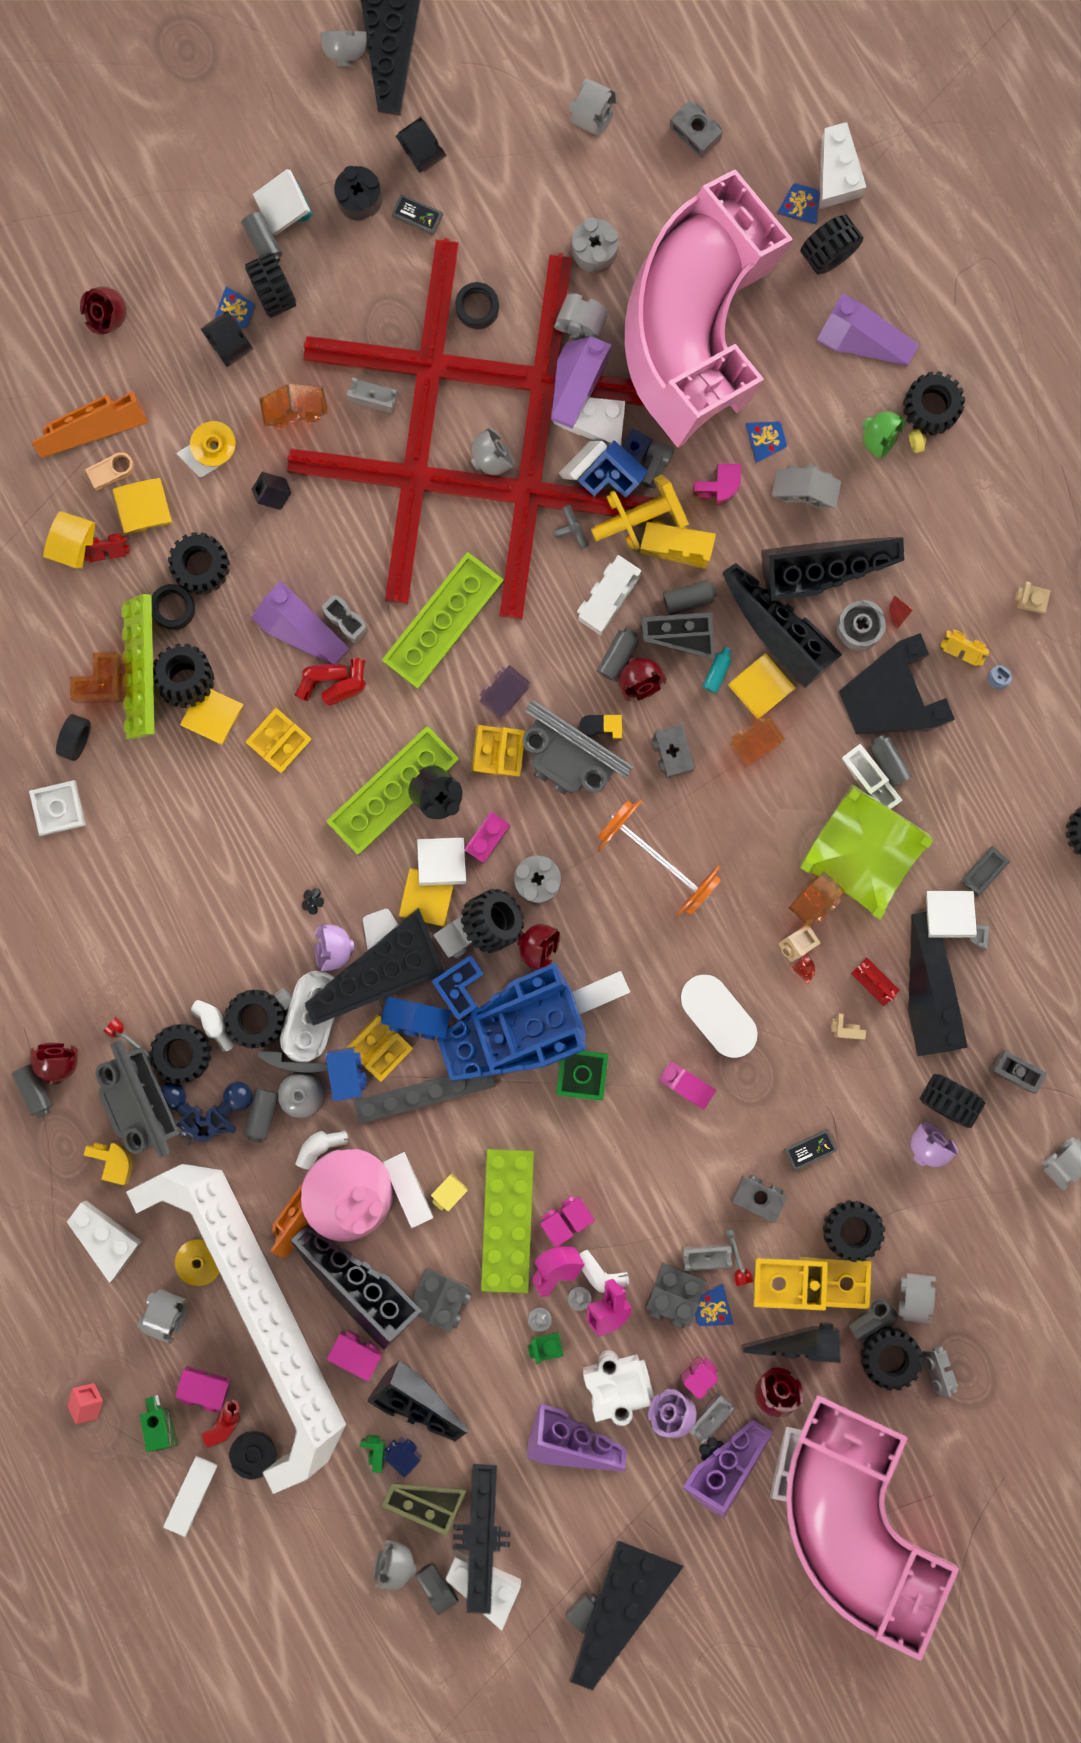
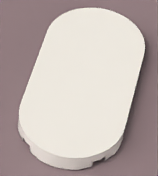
M322 971L308 972L299 979L295 986L280 1036V1044L284 1054L293 1061L299 1063L311 1062L316 1057L318 1058L326 1047L334 1018L313 1026L304 1003L334 979L329 973Z
M698 975L686 982L681 994L682 1007L714 1048L722 1055L731 1058L742 1057L748 1054L756 1044L757 1027L724 984L711 975Z

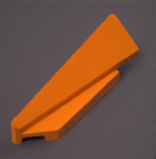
M133 391L114 402L109 394H106L47 423L42 429L44 435L33 440L32 445L39 456L43 458L146 424L147 418Z
M302 1184L272 1225V1233L276 1235L271 1252L282 1258H286L294 1249L290 1240L305 1226L311 1227L301 1207Z

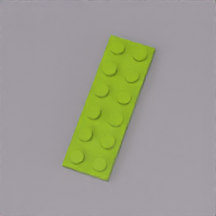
M467 551L384 656L382 662L419 690L499 589L504 579Z
M142 594L124 601L121 609V614L124 618V628L122 630V639L124 640L122 660L125 664V674L123 676L125 698L123 706L126 710L124 731L126 739L132 740L154 735L152 597L149 594Z
M426 726L326 822L359 856L414 804L409 797V784L413 777L416 778L420 774L419 771L422 768L435 765L448 772L460 759Z
M487 1149L481 1291L528 1293L534 1151Z

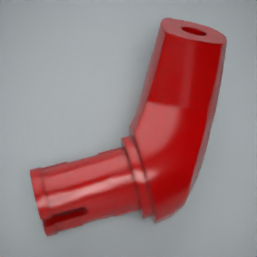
M351 658L349 678L334 684L321 693L326 705H335L358 695L364 690L366 686L363 680L364 659Z
M322 664L305 667L301 672L303 679L295 696L308 702L316 683L347 679L346 666Z
M232 1400L231 1405L230 1401H227L218 1415L215 1426L201 1434L206 1448L227 1441L234 1432L241 1417L239 1404L236 1401Z

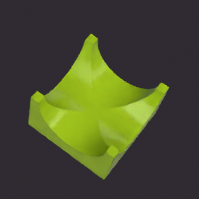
M852 784L800 861V868L836 886L867 908L872 915L881 919L905 875L934 840L929 833Z

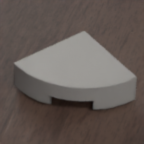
M976 924V937L968 939L977 947L988 949L989 926Z

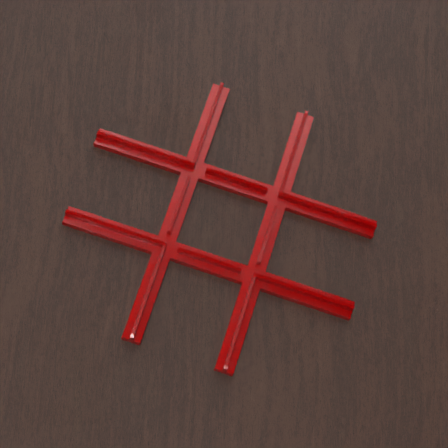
M449 238L444 240L436 239L420 351L306 336V342H304V361L416 376L404 463L290 448L287 458V472L401 488L385 601L409 603L424 491L515 503L499 616L523 619L538 507L562 510L565 505L569 504L575 512L612 517L619 515L617 508L612 509L606 496L610 495L611 491L600 490L594 496L586 488L542 482L555 389L557 360L562 332L555 329L554 326L568 294L572 257H564L563 253H559L558 256L549 255L534 366L444 354L459 242H452ZM601 375L590 398L625 401V404L645 406L639 398L631 379ZM440 379L530 391L518 479L428 467ZM616 492L625 512L655 498L629 494L625 498L621 493Z

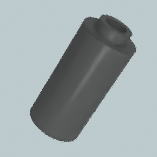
M254 212L246 216L241 221V224L258 257L271 252L279 262L283 253L262 213Z
M708 580L663 592L665 606L669 615L714 602L713 597L717 596L714 583L710 584Z
M626 628L624 631H618L597 669L600 675L617 682L622 669L626 666L639 642L636 639L637 634Z
M881 735L871 741L873 745L869 748L892 787L912 777L890 736L885 738L884 735Z
M31 1064L12 1072L11 1075L30 1115L36 1114L37 1118L50 1113L49 1108L53 1105L40 1078L34 1074Z
M256 1088L244 1132L245 1135H248V1140L261 1143L262 1139L267 1140L278 1093Z

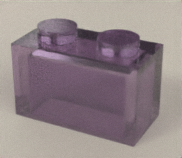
M510 665L506 669L502 667L494 676L496 681L491 687L487 685L479 694L482 697L479 700L480 704L501 721L531 686V682Z

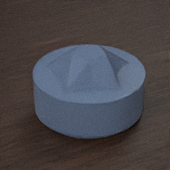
M997 665L988 672L987 680L994 689L1002 690L1011 683L1012 675L1006 667Z

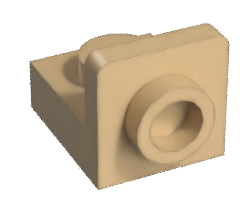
M1025 582L1022 587H1018L1016 592L1017 608L1041 614L1046 613L1051 590L1031 586L1030 582Z
M807 924L778 944L783 955L790 962H793L819 945L820 941L809 924Z
M836 1014V1018H832L831 1032H835L834 1037L866 1039V1030H860V1025L846 1024V1028H843L844 1014Z

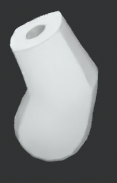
M195 1001L192 1005L191 1013L202 1021L207 1037L214 1038L222 1051L232 1049L235 1042L226 1032V1023H224L223 1016L219 1010L205 1002Z
M320 1131L311 1135L303 1143L296 1165L309 1170L318 1156L324 1154L328 1148L347 1146L348 1140H344L348 1138L347 1133L341 1131L326 1134Z
M588 1250L579 1254L585 1264L581 1270L598 1292L604 1293L605 1281L614 1279L619 1286L629 1287L627 1272L607 1274Z

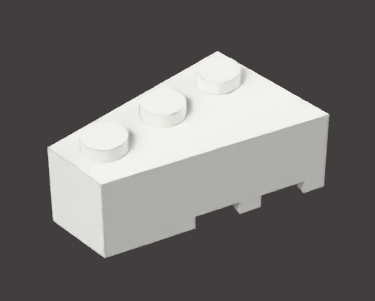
M847 122L825 128L822 135L819 209L863 197L866 190V183Z
M589 398L573 429L554 421L553 424L593 441H603L607 447L614 440L621 446L625 401Z
M618 555L613 564L610 563L603 573L605 576L600 583L597 582L590 592L592 596L589 601H584L577 611L580 614L578 621L599 635H602L639 581L642 570Z
M87 1200L80 1203L67 1221L109 1283L118 1277L143 1242Z
M456 1551L447 1571L446 1580L467 1599L468 1556ZM493 1567L491 1614L484 1615L502 1631L520 1590L521 1579Z

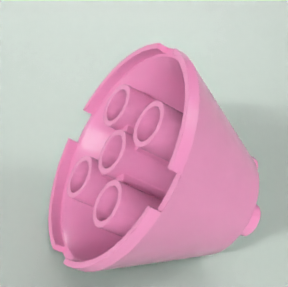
M360 1149L336 1150L326 1154L309 1169L301 1187V1207L306 1220L316 1232L335 1241H354L374 1232L388 1216L394 1197V1188L385 1165L374 1155Z

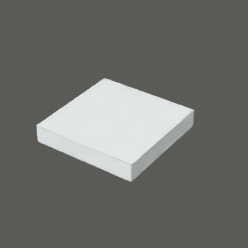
M286 169L253 193L273 235H278L310 212L291 170Z
M589 441L558 474L563 479L577 480L607 449V445L603 441Z
M75 780L29 791L39 836L86 826Z
M464 838L417 839L419 886L466 884Z
M973 891L926 892L928 937H976Z

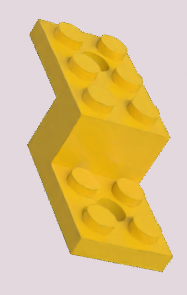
M800 1257V1260L755 1258L753 1306L826 1310V1307L869 1309L871 1261L858 1260L857 1262H851L844 1259ZM776 1277H782L785 1280V1286L781 1290H776L772 1287V1281ZM844 1277H850L853 1281L852 1287L848 1290H843L840 1287V1281Z

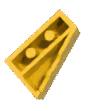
M653 520L652 523L647 522L640 554L707 570L716 534L684 527L680 528L679 526H668L663 522Z

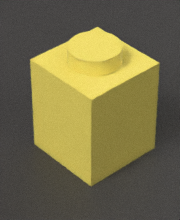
M451 1173L432 1193L431 1196L434 1198L432 1203L441 1211L444 1208L449 1211L468 1191V1188Z

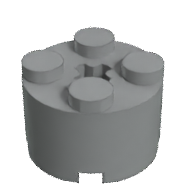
M585 79L580 87L578 98H574L569 107V111L572 112V124L597 136L599 135L598 132L603 133L613 116L614 111L611 110L612 103L617 104L618 93L593 80Z
M586 219L575 229L572 237V254L576 264L581 269L593 273L606 270L614 263L618 251L617 231L605 220Z
M568 294L557 317L555 329L570 334V339L573 341L589 336L599 339L608 316L606 307L593 299H589V302L581 300L582 295Z
M868 600L849 604L839 615L836 623V634L839 640L846 647L858 651H864L874 646L881 639L886 629L882 609L877 604ZM860 621L865 623L863 625L864 628H862L861 630L858 628V623H860Z
M531 856L523 860L516 868L514 883L517 892L523 899L531 903L540 904L551 900L557 894L561 885V874L559 868L551 859L544 856ZM534 874L544 877L541 881L542 885L537 886L536 883L531 882L534 879Z
M1071 1137L1058 1147L1061 1151L1058 1155L1056 1153L1051 1154L1041 1163L1044 1166L1043 1171L1062 1191L1068 1188L1067 1185L1071 1181L1074 1183L1081 1177V1141L1078 1138L1074 1139Z
M907 1273L906 1277H901L900 1291L905 1293L904 1301H899L898 1315L903 1317V1321L932 1324V1318H928V1315H933L935 1288L931 1285V1281L936 1282V1276Z
M163 1289L158 1290L156 1293L151 1292L146 1301L147 1311L145 1315L141 1316L137 1328L141 1329L142 1333L171 1344L174 1341V1338H171L174 1332L179 1333L188 1310V1308L184 1307V1304L188 1303V1299Z

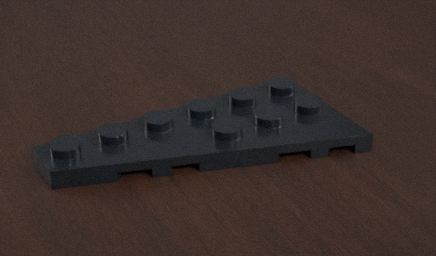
M361 0L377 108L380 113L401 116L421 0Z
M417 908L304 1003L313 1026L444 973L420 909Z
M619 1540L616 1541L569 1682L593 1691L682 1570L683 1565Z

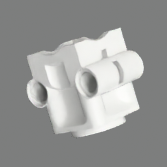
M605 1350L599 1355L598 1364L583 1367L586 1387L592 1394V1410L596 1422L612 1418L615 1424L624 1426L631 1421L633 1410L651 1406L649 1399L653 1398L654 1394L645 1360L639 1361L637 1354L618 1359L614 1351ZM606 1361H613L615 1363L611 1368L603 1366ZM620 1407L627 1409L623 1414H618L615 1411Z

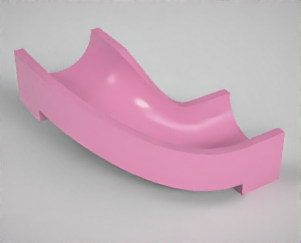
M736 169L703 185L698 195L684 203L667 221L639 269L627 306L625 351L631 380L639 398L649 413L677 448L685 444L701 425L724 408L731 406L736 413L742 411L764 380L736 344L727 347L725 341L726 317L733 295L742 288L770 274L793 239Z
M817 1395L795 1448L788 1475L787 1515L797 1555L816 1589L844 1618L861 1630L874 1636L875 1639L921 1661L959 1568L956 1564L906 1541L893 1529L886 1516L884 1503L886 1488L908 1437Z

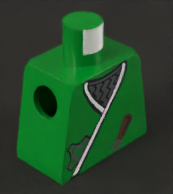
M158 1395L145 1398L147 1413L140 1414V1421L146 1453L178 1446L169 1408L161 1409ZM156 1417H157L158 1420H159V1423H158L157 1426L155 1425V1418H156Z

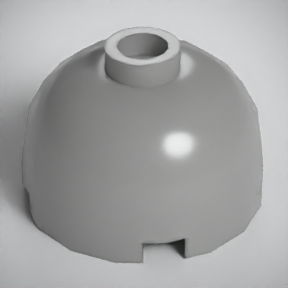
M347 31L321 32L322 50L327 58L337 61L338 66H351V61L359 60L366 50L367 36L364 31H354V33Z
M490 427L474 439L471 448L473 456L471 462L477 470L481 469L484 473L494 476L511 469L514 465V460L506 444L503 446L500 443L499 439L501 437Z
M295 1072L287 1076L280 1084L278 1090V1102L282 1110L295 1118H308L322 1107L325 1099L324 1087L320 1080L308 1072Z
M386 1540L382 1544L386 1546L383 1554L380 1551L377 1554L373 1579H378L375 1587L394 1591L404 1587L410 1578L414 1577L416 1564H414V1558L408 1547L396 1541Z

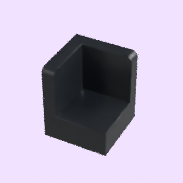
M261 472L252 487L257 504L278 510L283 508L292 493L285 478L266 472Z

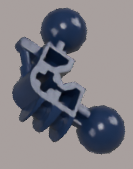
M238 1081L232 1082L223 1092V1102L218 1107L214 1105L206 1113V1116H203V1110L198 1105L192 1108L186 1102V1093L180 1084L167 1082L160 1086L169 1110L171 1112L176 1111L182 1117L176 1126L182 1130L181 1138L187 1135L191 1139L188 1145L195 1139L204 1142L222 1133H234L236 1126L228 1120V1116L233 1111H243L248 1108L253 1098L252 1090L248 1085ZM207 1125L209 1127L208 1133L201 1134V1126Z

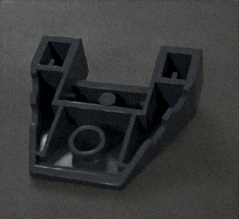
M921 633L898 641L839 691L855 734L930 731L955 720L947 698L924 706L909 668V664L925 659L929 655Z

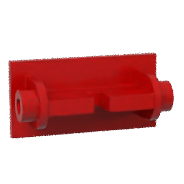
M121 533L108 535V539L103 540L94 537L93 544L86 545L84 561L92 563L106 560L104 551H108L110 559L126 557V554L130 553L129 544L124 545L128 535L121 536Z
M868 958L850 973L883 1007L889 1001L891 1002L900 991Z

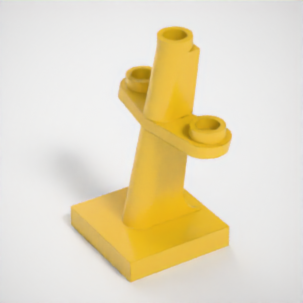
M662 474L653 478L660 492L659 496L626 512L616 492L611 491L610 495L606 497L611 508H617L619 515L595 525V528L591 529L596 542L626 530L629 536L625 540L630 550H639L640 545L632 527L666 512L669 513L671 520L680 528L688 525L689 523L671 482Z

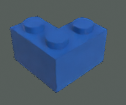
M614 440L584 471L578 481L594 496L609 482L626 498L640 484L648 471Z
M469 955L432 980V983L457 1020H460L478 1007L465 988L484 975L472 955Z
M387 996L381 1024L389 1025L390 1031L403 1033L404 1029L405 1035L418 1037V1033H422L421 1038L435 1041L436 1036L445 1038L451 1010Z
M355 1047L328 1051L325 1056L333 1101L362 1097L368 1084L366 1073H361L362 1059L360 1052L356 1053Z

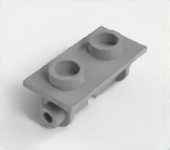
M937 1346L933 1348L934 1351H922L924 1365L929 1371L933 1390L938 1397H951V1394L957 1392L958 1384L953 1370L944 1371V1368L951 1366L946 1350L942 1346Z

